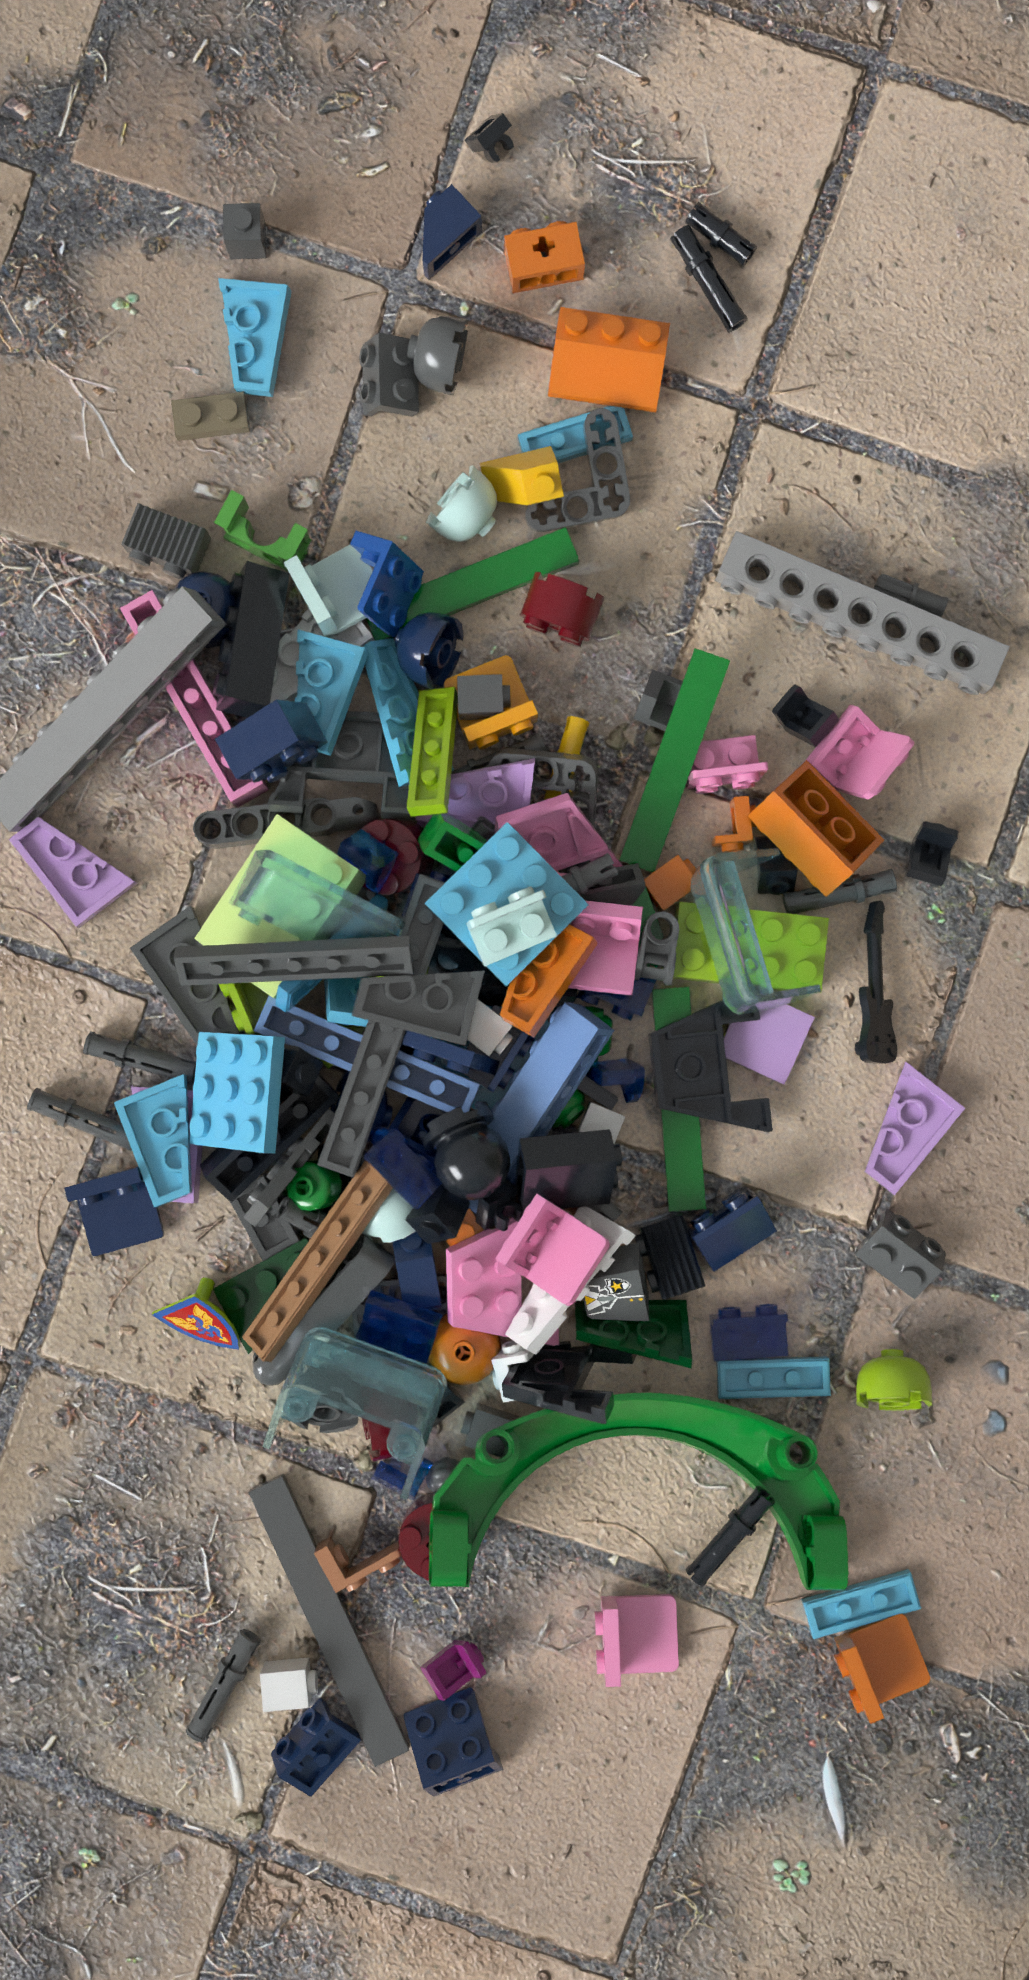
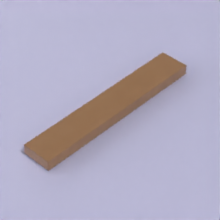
M368 1156L356 1172L355 1177L349 1182L242 1336L263 1362H272L399 1181L377 1158Z

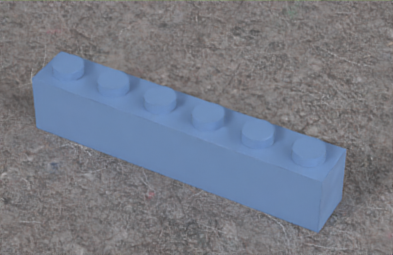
M268 996L255 1026V1032L265 1036L285 1037V1044L300 1047L312 1056L351 1071L363 1034L339 1024L327 1022V1019L296 1006L285 1013L275 1005L276 999ZM399 1050L386 1087L445 1112L461 1106L463 1112L466 1113L470 1111L481 1084Z
M565 1002L553 1012L549 1021V1028L543 1037L537 1039L532 1045L529 1052L531 1056L524 1067L520 1068L510 1080L511 1087L504 1098L500 1099L491 1109L494 1119L487 1127L497 1131L508 1146L511 1165L506 1180L508 1179L513 1185L515 1184L519 1139L546 1136L615 1031L581 1004ZM468 1200L470 1202L469 1208L477 1214L478 1200Z

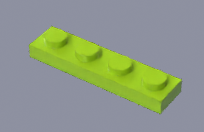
M455 687L419 691L407 809L411 817L448 813L458 694Z

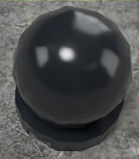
M486 1101L476 1102V1110L466 1113L463 1112L461 1106L444 1113L427 1124L430 1132L421 1131L418 1133L426 1150H437L434 1160L437 1177L448 1192L460 1199L475 1201L491 1196L505 1183L511 1163L507 1144L497 1131L487 1127L493 1121L494 1116Z

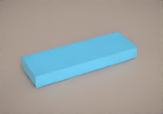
M615 406L604 407L615 415L621 444L632 441L633 434L625 409ZM590 412L518 434L522 453L551 446L558 463L587 455L583 424ZM596 417L595 423L590 426L591 431H598L600 439L599 445L592 444L594 451L603 446H614L613 440L605 442L604 433L610 427L609 422L604 423L601 417Z
M827 1356L716 1359L717 1397L719 1399L831 1396L830 1363Z
M909 1569L849 1585L845 1590H832L801 1599L813 1639L884 1620L897 1614H905L921 1609L913 1577Z

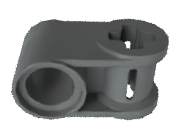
M656 912L645 919L642 926L640 945L638 946L634 980L639 981L642 977L664 981L665 985L671 986L675 970L676 946L679 934V924L672 914ZM657 918L665 919L670 925V933L663 940L656 939L651 933V924ZM646 964L661 965L663 968L647 967Z

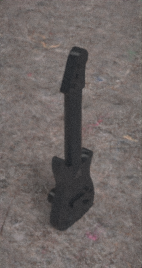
M881 900L873 901L869 904L863 930L867 934L868 986L859 988L862 1028L860 1039L855 1043V1052L860 1056V1059L865 1063L872 1064L890 1063L895 1061L897 1057V1043L891 1016L893 1001L892 999L884 1000L881 934H884L883 913L885 912V906Z

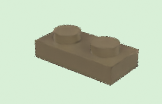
M244 391L171 400L175 437L178 441L250 432Z

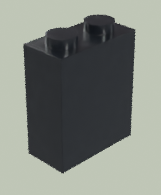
M610 1129L520 1138L515 1186L518 1188V1201L523 1209H526L536 1194L561 1209L610 1204L612 1190L618 1187L616 1168L622 1165L621 1148L619 1144L613 1143Z

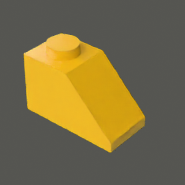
M551 446L479 463L481 473L486 476L494 487L498 502L531 505L564 497L558 462Z

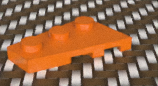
M569 924L509 983L500 1012L502 1019L534 1038L598 943L595 938Z

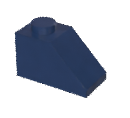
M452 184L443 192L441 190L435 192L427 201L424 209L422 261L424 276L428 280L482 233V216Z
M416 1231L403 1239L393 1241L395 1263L405 1314L442 1307L432 1243L427 1244L419 1237Z

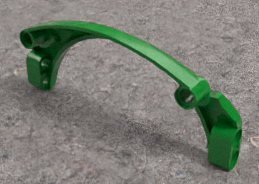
M665 1393L614 1394V1407L606 1424L549 1409L531 1413L481 1435L476 1443L475 1460L473 1458H461L433 1495L429 1530V1586L469 1587L473 1565L491 1521L505 1500L536 1469L555 1456L594 1440L619 1436L661 1438L684 1444L711 1456L734 1471L753 1490L756 1486H760L770 1494L767 1499L770 1497L774 1498L775 1504L769 1510L779 1523L790 1545L801 1582L805 1589L845 1590L848 1585L846 1523L843 1516H839V1498L820 1466L815 1464L818 1451L814 1441L785 1425L758 1414L711 1400ZM491 1437L499 1438L504 1444V1453L499 1459L490 1457L486 1451V1443ZM793 1443H796L802 1450V1459L798 1464L792 1461L789 1454Z

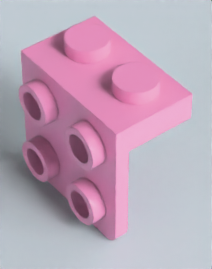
M849 705L840 716L839 721L806 760L837 791L870 799L882 791L888 777L896 767L905 762L909 751L914 746V741L907 735L880 730L858 706Z
M536 1194L524 1210L523 1216L510 1236L504 1241L502 1249L495 1259L504 1266L526 1277L561 1303L570 1306L574 1304L609 1249L610 1243L608 1239L575 1217Z
M673 1595L601 1596V1611H595V1634L602 1635L603 1650H596L597 1674H604L606 1687H621V1674L674 1672L679 1666L676 1600Z

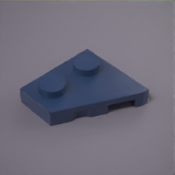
M406 1031L402 1042L406 1046L415 1048L412 1056L433 1063L436 1056L448 1060L447 1068L464 1074H468L471 1067L495 1075L500 1062L410 1031Z

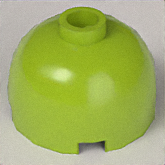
M882 1350L881 1357L873 1358L866 1362L857 1376V1405L869 1409L868 1401L879 1402V1410L904 1411L921 1409V1401H923L930 1407L932 1406L930 1377L925 1367L917 1360L904 1357L903 1350Z

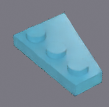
M218 278L224 302V321L228 329L230 343L228 349L234 388L237 392L244 391V394L273 397L292 291L286 284Z
M298 629L299 661H296L298 686L295 702L307 703L328 742L317 750L319 753L331 756L369 653L364 647Z

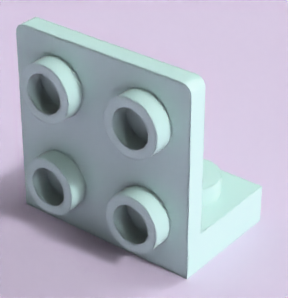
M351 545L344 547L312 566L309 564L303 567L297 555L284 562L322 633L328 638L367 618L358 611L357 607L373 570L370 565L360 560L361 554Z
M532 886L507 897L510 903L508 905L497 908L496 903L492 902L471 912L473 919L469 920L466 925L484 966L557 936L542 901L546 898L544 890L535 893Z

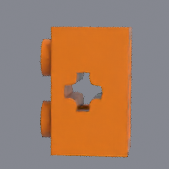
M556 221L550 223L546 228L535 230L520 228L514 230L509 235H504V252L513 293L584 280L585 262L577 222ZM541 252H545L547 257H542Z

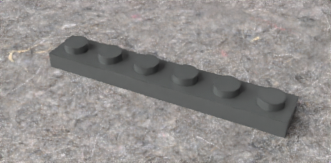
M410 936L175 947L173 957L181 986L413 975Z

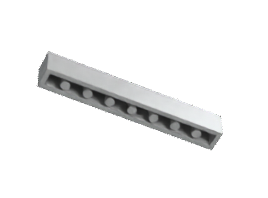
M183 586L180 589L177 588L171 591L163 600L164 606L154 616H149L140 623L137 628L138 633L129 643L126 642L120 645L113 652V660L104 669L96 671L87 680L88 686L79 696L70 698L63 705L61 715L54 722L44 725L37 733L38 739L29 748H25L17 753L12 760L14 764L6 773L0 774V821L9 832H19L37 817L41 818L226 625L223 619L197 591Z

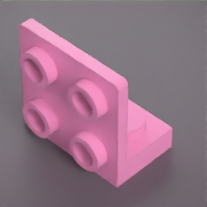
M756 736L701 741L686 783V789L696 788V794L716 792L718 791V786L732 784L734 790L754 787L755 782L760 781L768 771V762L759 763Z
M586 901L589 905L570 925L594 937L598 944L568 988L632 995L643 907Z

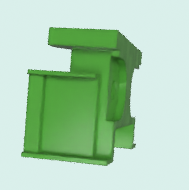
M231 490L214 521L215 524L223 527L226 532L223 538L286 572L288 570L284 562L297 555L302 564L312 540L309 538L308 529L295 523L287 539L280 536L271 545L262 546L256 544L253 541L255 531L250 521L245 518L249 509L245 497Z

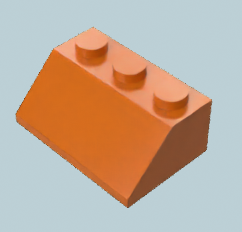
M560 307L548 397L656 413L670 323Z

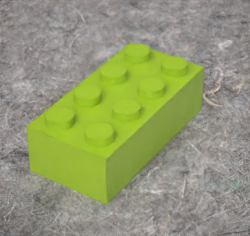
M679 902L676 905L675 918L679 924V934L673 979L807 994L821 993L829 918Z

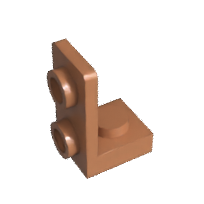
M331 1536L319 1542L314 1551V1555L335 1593L344 1588L348 1592L357 1589L368 1580L367 1575L378 1569L381 1573L392 1569L400 1562L399 1557L401 1556L399 1541L355 1566L348 1568L347 1565L350 1564V1560L344 1547L340 1543L335 1545Z

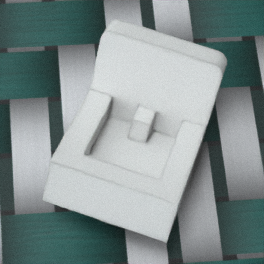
M513 1340L502 1344L499 1354L491 1360L494 1368V1386L497 1390H500L503 1402L516 1401L503 1397L502 1382L512 1364L527 1362L534 1355V1353L526 1350Z

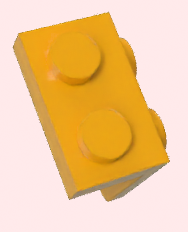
M507 655L452 676L444 682V688L455 687L457 694V676L502 674V685H510L511 708H503L504 712L487 719L459 720L457 706L456 718L469 749L478 746V749L481 750L493 746L499 742L498 738L512 733L513 736L531 730L534 727L533 724L538 721V712L533 700L529 701L513 660Z

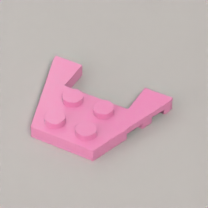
M568 793L498 815L495 818V833L508 822L554 870L558 871L588 860L590 863L606 853L611 856L614 862L612 864L613 867L623 866Z
M513 1217L509 1218L508 1230L501 1231L498 1228L493 1230L487 1229L446 1248L448 1323L453 1327L508 1337L505 1333L522 1306L521 1275L504 1266L495 1258L502 1249L504 1241L510 1236L518 1223ZM559 1328L545 1344L559 1345Z

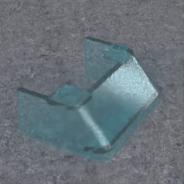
M778 848L718 853L703 860L691 877V893L695 899L722 989L723 1000L726 1006L736 1014L777 1008L821 992L819 984L778 992L773 991L738 873L779 856Z
M271 850L255 851L228 902L233 907L241 909L238 914L239 917L257 926L263 920L303 941L400 936L406 922Z
M325 1327L312 1328L305 1334L278 1397L262 1447L270 1450L285 1419L298 1423L310 1419L316 1410L318 1402L391 1428L387 1438L389 1453L396 1460L411 1465L400 1498L407 1500L447 1388L446 1378L440 1370L427 1364Z

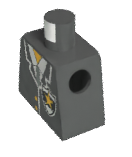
M639 1243L619 1246L612 1255L615 1261L606 1272L599 1270L587 1284L590 1291L583 1298L587 1316L591 1319L649 1321V1290Z

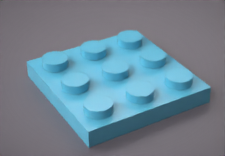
M508 822L424 903L480 961L481 958L466 925L469 920L473 919L471 914L473 910L492 902L496 903L497 908L508 905L510 903L507 897L532 886L535 893L544 890L546 898L542 901L558 936L589 905ZM556 937L489 964L486 967L507 986Z
M199 1032L196 1048L197 1059L195 1082L193 1085L189 1144L258 1153H275L285 1037Z

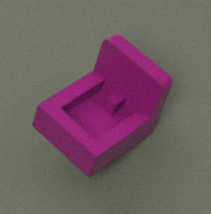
M462 1640L452 1641L420 1666L438 1699L443 1701L472 1678H482L487 1674L482 1665L484 1657L478 1647L472 1642L469 1643Z

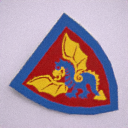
M201 1278L195 1294L152 1312L154 1317L189 1337L219 1347L237 1350L240 1348L239 1335L225 1311L209 1301L215 1282L210 1278Z

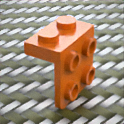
M897 1614L884 1620L866 1624L834 1637L840 1652L834 1655L835 1661L842 1677L849 1676L854 1688L848 1691L857 1714L864 1711L870 1724L884 1719L879 1704L923 1687L930 1682L929 1672L904 1614Z

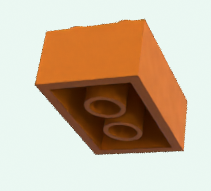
M807 760L748 815L759 831L765 834L825 897L849 878L884 841L878 832Z

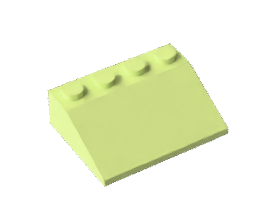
M277 814L194 939L203 946L327 940L369 875ZM282 981L251 983L276 999L278 985Z

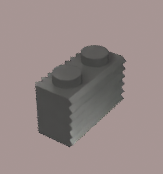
M137 503L121 545L127 553H130L128 558L147 567H149L151 562L164 566L163 572L183 579L185 575L199 571L208 545L211 542V537L203 527Z

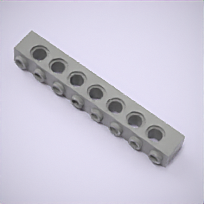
M738 531L734 534L715 579L716 582L721 583L723 590L731 594L741 595V593H745L754 597V601L764 608L775 609V607L789 612L788 616L795 621L805 624L809 623V621L823 626L822 630L828 635L842 638L843 635L856 640V645L866 651L877 652L879 650L891 655L890 659L893 662L902 666H911L913 664L924 669V674L939 681H944L946 678L959 684L958 688L961 691L971 695L985 694L993 687L1010 647ZM760 567L765 571L767 578L757 581L750 576L749 569ZM786 581L795 582L800 588V594H788L783 588V583ZM826 595L830 597L834 603V608L830 610L821 608L817 602V596ZM854 609L863 611L867 616V623H856L852 619L851 611ZM895 624L901 631V638L890 637L886 633L885 625ZM920 638H928L934 643V653H927L922 650L919 644ZM954 652H961L966 655L968 667H960L956 664Z

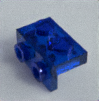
M376 1126L368 1137L373 1146L364 1155V1159L412 1208L419 1209L442 1182L432 1172L434 1169L433 1165L421 1154H415L407 1146L409 1141L400 1131L394 1127L388 1129Z

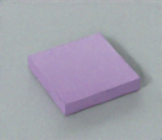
M757 991L760 1020L729 1023L723 1036L726 1059L785 1085L815 1017Z

